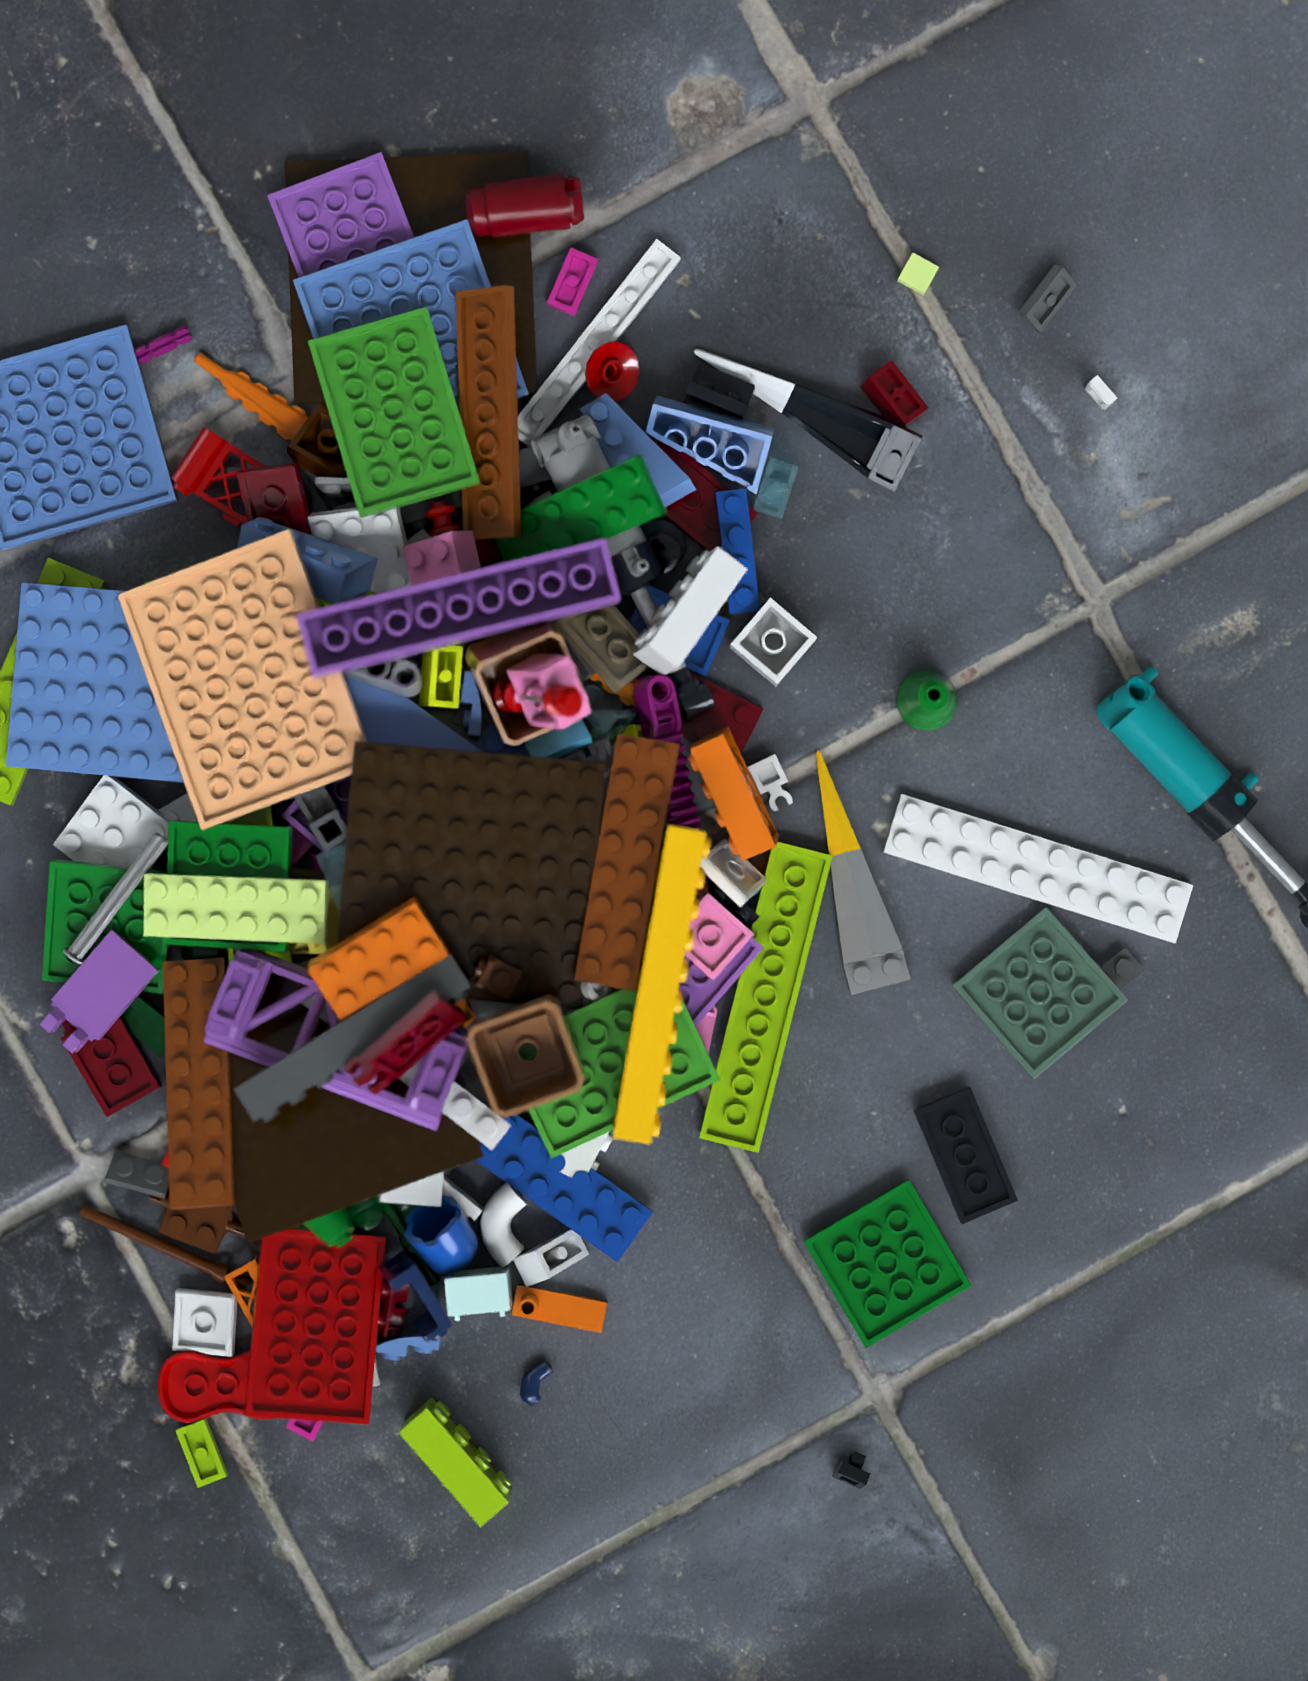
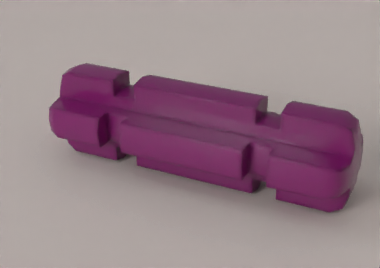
M181 326L175 329L172 334L168 332L149 341L147 346L143 344L135 348L137 360L140 364H144L152 360L151 357L153 356L157 358L178 348V344L184 345L191 342L192 336L186 326Z

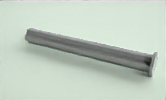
M155 833L72 945L63 949L64 954L78 964H82L85 961L83 957L142 880L144 874L148 872L168 845L166 837L160 833Z

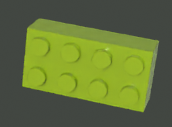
M431 1397L404 1421L399 1434L476 1523L482 1527L509 1503L512 1492L509 1486L512 1483L501 1470L496 1472L489 1464L492 1460L483 1448L479 1447L476 1449L469 1441L472 1437L466 1428L461 1424L457 1426L449 1418L451 1412L440 1400L436 1403Z

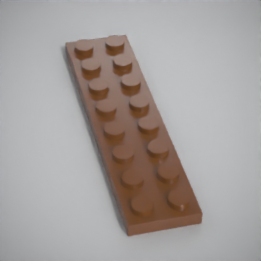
M504 285L457 291L459 413L480 481L478 485L462 489L463 531H473L474 540L521 537L514 287Z
M617 734L574 979L576 981L637 991L680 749L679 744Z
M224 957L163 962L170 1209L172 1210L235 1205L230 1052L204 1043L208 1016L227 972V964Z

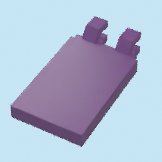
M111 930L51 999L53 1001L51 1006L54 1010L45 1017L40 1025L50 1033L51 1031L55 1032L65 1020H68L77 1030L69 1036L63 1046L71 1053H74V1051L77 1053L88 1040L91 1042L94 1039L100 1040L160 970L117 931Z

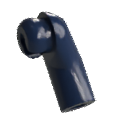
M543 1360L527 1371L522 1377L520 1397L523 1402L530 1406L536 1405L541 1399L539 1394L540 1381L553 1373L551 1366L546 1360Z

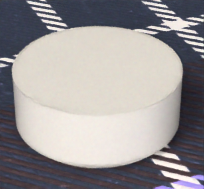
M581 982L582 993L590 1001H597L612 993L613 987Z

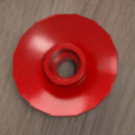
M610 341L601 344L592 352L586 365V383L591 393L597 398L607 394L614 402L625 399L638 382L640 371L638 358L633 350L624 343ZM609 366L610 370L609 373L606 375L605 371L606 368Z

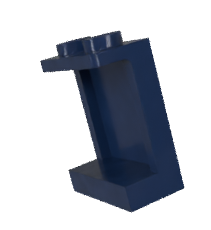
M403 1250L378 1266L383 1277L395 1292L410 1283L426 1309V1313L415 1319L412 1323L426 1342L430 1340L436 1341L446 1335L447 1329L453 1325L417 1266Z

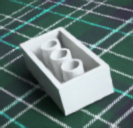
M716 547L710 552L705 550L699 557L696 556L686 568L689 574L683 581L679 580L669 592L672 599L666 605L662 604L652 617L655 623L648 630L644 629L634 643L638 647L633 655L659 675H666L680 667L747 571L746 567L720 547Z

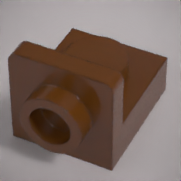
M489 953L486 960H479L472 975L476 977V987L480 989L484 987L509 999L523 971Z

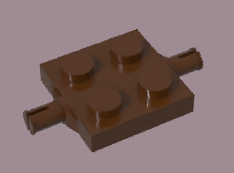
M166 1194L165 1199L153 1195L148 1198V1201L165 1207L164 1219L159 1233L213 1254L218 1252L222 1239L228 1232L245 1238L241 1223L233 1220L235 1205L172 1210L170 1209V1195Z

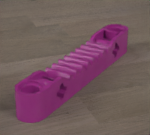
M644 675L636 681L634 686V696L643 738L680 745L667 823L702 829L698 823L700 817L695 814L698 807L693 803L695 793L690 789L693 785V782L688 779L690 769L685 765L688 758L683 755V751L686 748L680 741L683 734L680 732L681 716L674 684L669 677L664 675ZM653 684H655L657 687V694L655 697H653L651 693ZM706 874L704 877L703 884H705L710 879Z

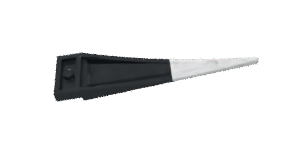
M701 349L694 350L698 357L716 369L754 384L755 390L753 394L804 429L865 477L894 492L896 491L923 435L897 423L894 419Z

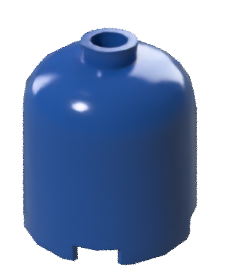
M442 1195L441 1207L417 1205L406 1217L407 1229L404 1232V1236L422 1260L434 1272L441 1274L456 1273L469 1265L475 1257L478 1248L477 1235L454 1198Z

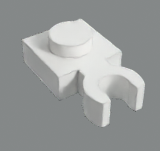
M775 754L748 767L760 795L769 792V806L774 812L778 811L775 799L779 796L784 797L788 805L793 803L791 795L781 788V785L787 783L788 780Z

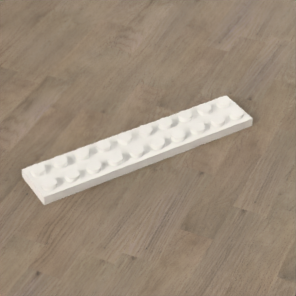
M903 794L900 795L883 853L1171 943H1176L1193 885Z

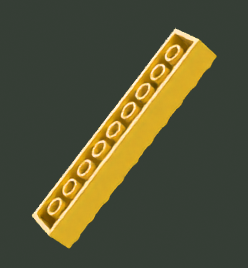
M670 823L666 824L613 1124V1138L651 1145L652 1136L658 1137L661 1118L660 1113H657L658 1105L664 1106L667 1087H665L666 1083H662L663 1074L669 1075L672 1062L671 1052H667L669 1043L675 1044L678 1026L676 1025L677 1022L673 1021L674 1012L680 1013L683 1000L682 991H678L680 981L686 982L689 964L687 960H684L685 950L691 951L694 939V932L689 929L691 919L697 920L700 901L695 899L696 888L702 889L705 877L704 868H700L702 857L708 858L711 839L706 837L704 829Z

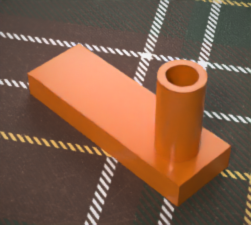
M517 1284L511 1315L602 1333L608 1301Z

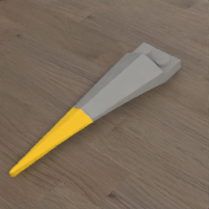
M817 750L816 761L829 855H833L830 867L842 963L850 994L852 996L909 981L910 975L903 948L821 752Z

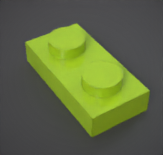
M207 1419L187 1424L175 1430L198 1488L227 1477L228 1472Z

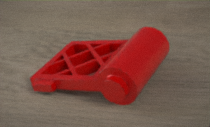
M203 427L170 479L175 482L172 487L187 497L192 492L225 513L222 517L224 520L239 528L241 524L247 523L248 520L246 513L244 516H241L234 511L232 499L240 498L242 495L241 492L231 494L228 479L237 477V473L240 470L226 473L224 463L232 452L240 457L242 470L267 466ZM246 462L254 467L247 468ZM223 480L225 496L213 498L206 494L212 482ZM227 501L229 507L225 506L221 502Z

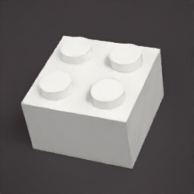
M770 598L730 644V649L776 687L816 641L817 637Z

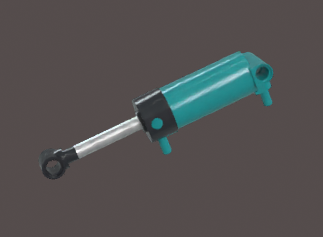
M1149 666L1141 675H1132L1121 687L1097 705L1096 714L1098 719L1185 809L1187 815L1212 841L1219 839L1232 830L1301 903L1298 907L1300 909V918L1304 926L1308 928V884L1245 818L1258 801L1250 792V789L1258 782L1257 775L1249 773L1240 781L1233 773L1226 769L1156 694V689L1150 684L1158 675L1155 667Z

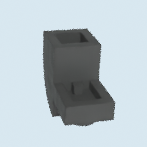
M325 786L294 796L309 821V827L325 852L346 840L348 822Z

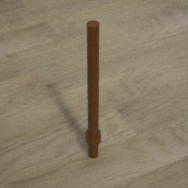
M86 1204L83 1205L80 1211V1216L212 1275L211 1279L223 1284L224 1281L226 1282L224 1276L232 1272L230 1266L221 1262L215 1264ZM242 1275L235 1277L240 1289L247 1291L251 1279Z

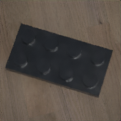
M971 1087L964 1088L913 1110L961 1224L1018 1201Z

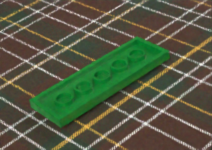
M638 455L522 509L521 537L494 540L506 563L604 538L607 540L663 515L667 511L642 455Z

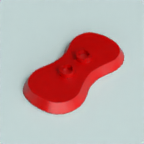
M187 1350L168 1357L162 1364L158 1377V1395L164 1412L174 1420L183 1423L198 1422L219 1413L230 1412L244 1415L250 1350L229 1358H217L197 1351ZM247 1416V1417L254 1418V1419H259V1420L272 1419V1418H268V1417H253V1416Z

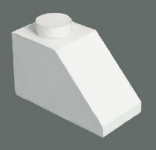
M570 1229L529 1249L514 1258L513 1261L526 1287L553 1277L586 1257L589 1253L581 1236Z

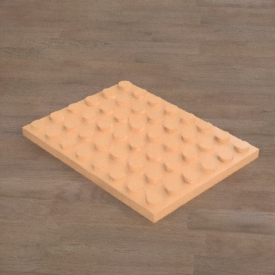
M292 530L282 531L118 595L201 830L352 775L354 741H368L344 674L340 673L313 680L296 614L320 609Z

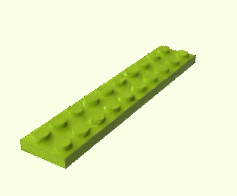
M777 842L776 847L771 848L764 875L768 881L761 888L755 911L760 917L751 927V932L754 933L752 938L764 948L739 976L716 1067L720 1080L712 1084L699 1135L700 1139L759 1153L833 855Z

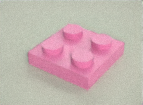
M706 893L700 900L697 920L691 919L689 929L693 930L694 939L691 951L685 950V956L708 977L714 980L754 933L709 893Z

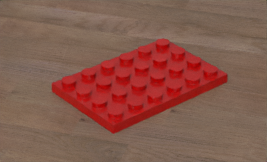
M287 1229L261 1239L244 1416L369 1425L383 1277L378 1266L384 1263L386 1237L351 1234L353 1238L340 1248H337L336 1245L329 1247L313 1232L308 1230Z

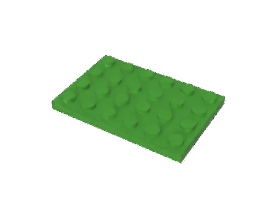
M427 307L308 341L360 518L480 484Z
M619 989L597 1001H593L565 1014L585 1070L584 1082L578 1092L528 1109L551 1159L613 1130L637 991ZM683 1000L680 1013L674 1012L673 1021L677 1022L676 1025L678 1027L675 1044L669 1043L667 1052H671L672 1062L669 1075L663 1074L662 1083H666L665 1087H667L664 1106L720 1080ZM527 1042L520 1046L519 1053L522 1058L530 1060L537 1055V1048L534 1044Z

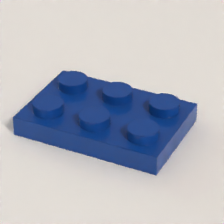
M647 586L658 608L662 604L666 605L672 599L668 593L652 586ZM636 606L630 624L641 634L644 629L648 630ZM717 614L714 616L684 659L688 670L704 677L707 676L730 620Z

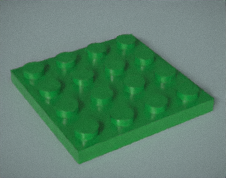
M169 821L167 874L291 878L292 827L221 823L201 830L199 822ZM166 937L167 945L281 952L289 950V942Z
M58 859L50 861L42 981L66 983L81 966V964L68 958L64 954L63 949L72 945L129 867ZM149 869L147 873L167 874V871ZM143 877L83 958L86 960L111 930H115L160 970L142 992L164 994L163 962H168L169 945L166 944V937L144 936Z
M909 1179L803 1240L865 1348L971 1287L970 1282Z

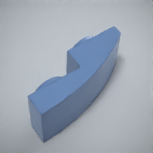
M465 671L464 679L461 678L460 704L471 706L472 710H465L463 729H468V737L480 739L481 704L479 693L472 673Z
M419 1332L400 1334L399 1336H392L379 1341L376 1346V1352L382 1353V1358L399 1361L400 1357L407 1356L409 1346H415L414 1351L432 1354L433 1350H439L442 1338L426 1342Z

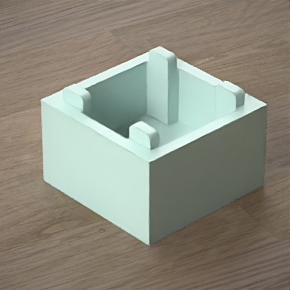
M510 1266L460 1270L456 1273L447 1274L444 1279L448 1317L455 1316V1321H460V1315L500 1312V1317L505 1316V1311H510L512 1307L513 1295Z

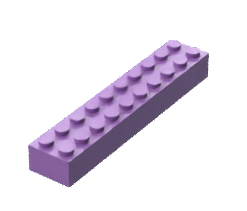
M604 538L296 615L313 680L616 605L620 602L621 597L606 539Z

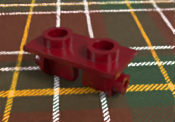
M382 1277L377 1333L383 1337H387V1335L399 1336V1331L403 1330L406 1308L395 1307L396 1302H407L410 1283L395 1292L386 1279Z

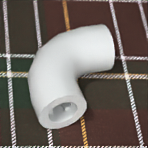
M508 1182L495 1191L486 1203L480 1221L482 1241L491 1257L501 1268L508 1265L525 1248L512 1233L511 1222L513 1217L527 1205V1202Z

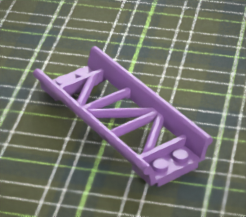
M241 949L240 951L237 950L234 959L231 960L209 1013V1019L205 1027L206 1036L204 1043L270 1067L290 1054L246 1038L247 1032L314 996L294 1048L291 1051L293 1053L309 1043L324 1004H326L330 1028L335 1027L341 1021L307 968L260 950ZM272 972L307 985L256 1013ZM458 1026L420 1060L406 1098L381 1090L376 1095L371 1093L367 1086L376 1081L377 1075L368 1084L365 1083L363 1086L355 1084L352 1078L361 1073L362 1067L354 1075L347 1071L345 1072L341 1067L339 1069L340 1073H332L334 1080L322 1088L437 1131L443 1107L466 1049L469 1046L467 1036L470 1030Z

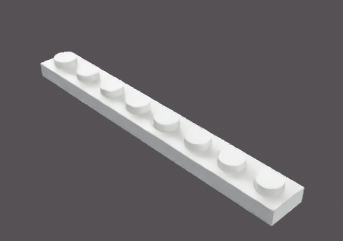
M658 239L654 241L518 415V440L526 447H532L531 440L547 432L586 382V365L592 352L601 344L618 341L681 260L679 255Z
M314 996L301 1003L309 1009ZM324 1004L320 1018L330 1025L326 1004ZM420 1060L399 1078L409 1087ZM453 1082L442 1113L490 1150H493L511 1125L456 1082Z

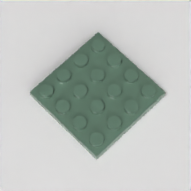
M1047 907L953 985L958 994L1033 1080L1128 1001L1125 995Z

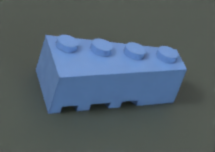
M607 394L580 408L583 416L588 415L595 424L600 435L598 442L612 467L642 455L664 507L696 490L690 478Z
M656 396L646 433L679 452L688 454L695 458V461L722 473V476L747 487V490L757 494L775 428Z
M258 517L242 525L237 549L282 531L292 530L316 597L336 605L351 601L370 591L378 558L282 526L263 517Z

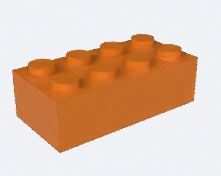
M726 726L694 741L690 748L691 754L688 755V759L695 772L700 771L704 779L701 786L708 800L713 799L717 807V810L714 811L715 817L720 827L726 826L730 838L727 841L734 856L739 854L741 860L744 861L776 847L779 834L729 727Z
M414 896L309 961L307 970L342 1022L449 956V949Z

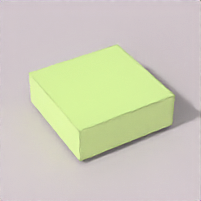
M912 253L897 281L924 296L939 267Z

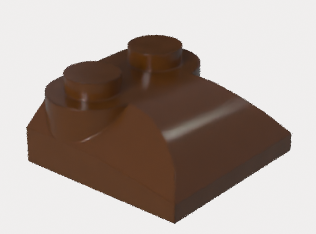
M318 403L288 445L287 453L294 463H298L299 467L317 477L346 478V468L328 408Z

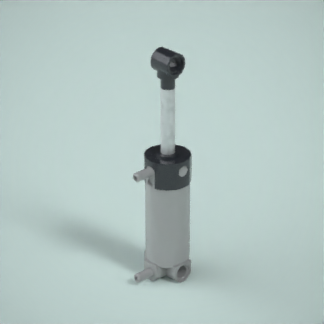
M588 415L581 416L571 422H566L558 429L549 431L531 440L533 452L541 468L546 467L558 492L611 468L598 442L600 438L598 430ZM638 525L607 539L606 543L620 596H632L649 629L655 623L652 617L658 607L647 586L665 573L649 540H646ZM684 661L678 669L670 672L677 687L675 691L680 716L685 721L714 708V700L708 687L698 678L693 680Z

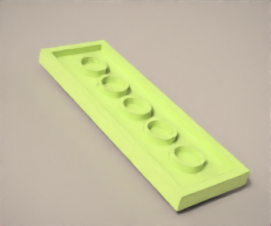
M147 873L144 874V936L325 944L328 942V880Z

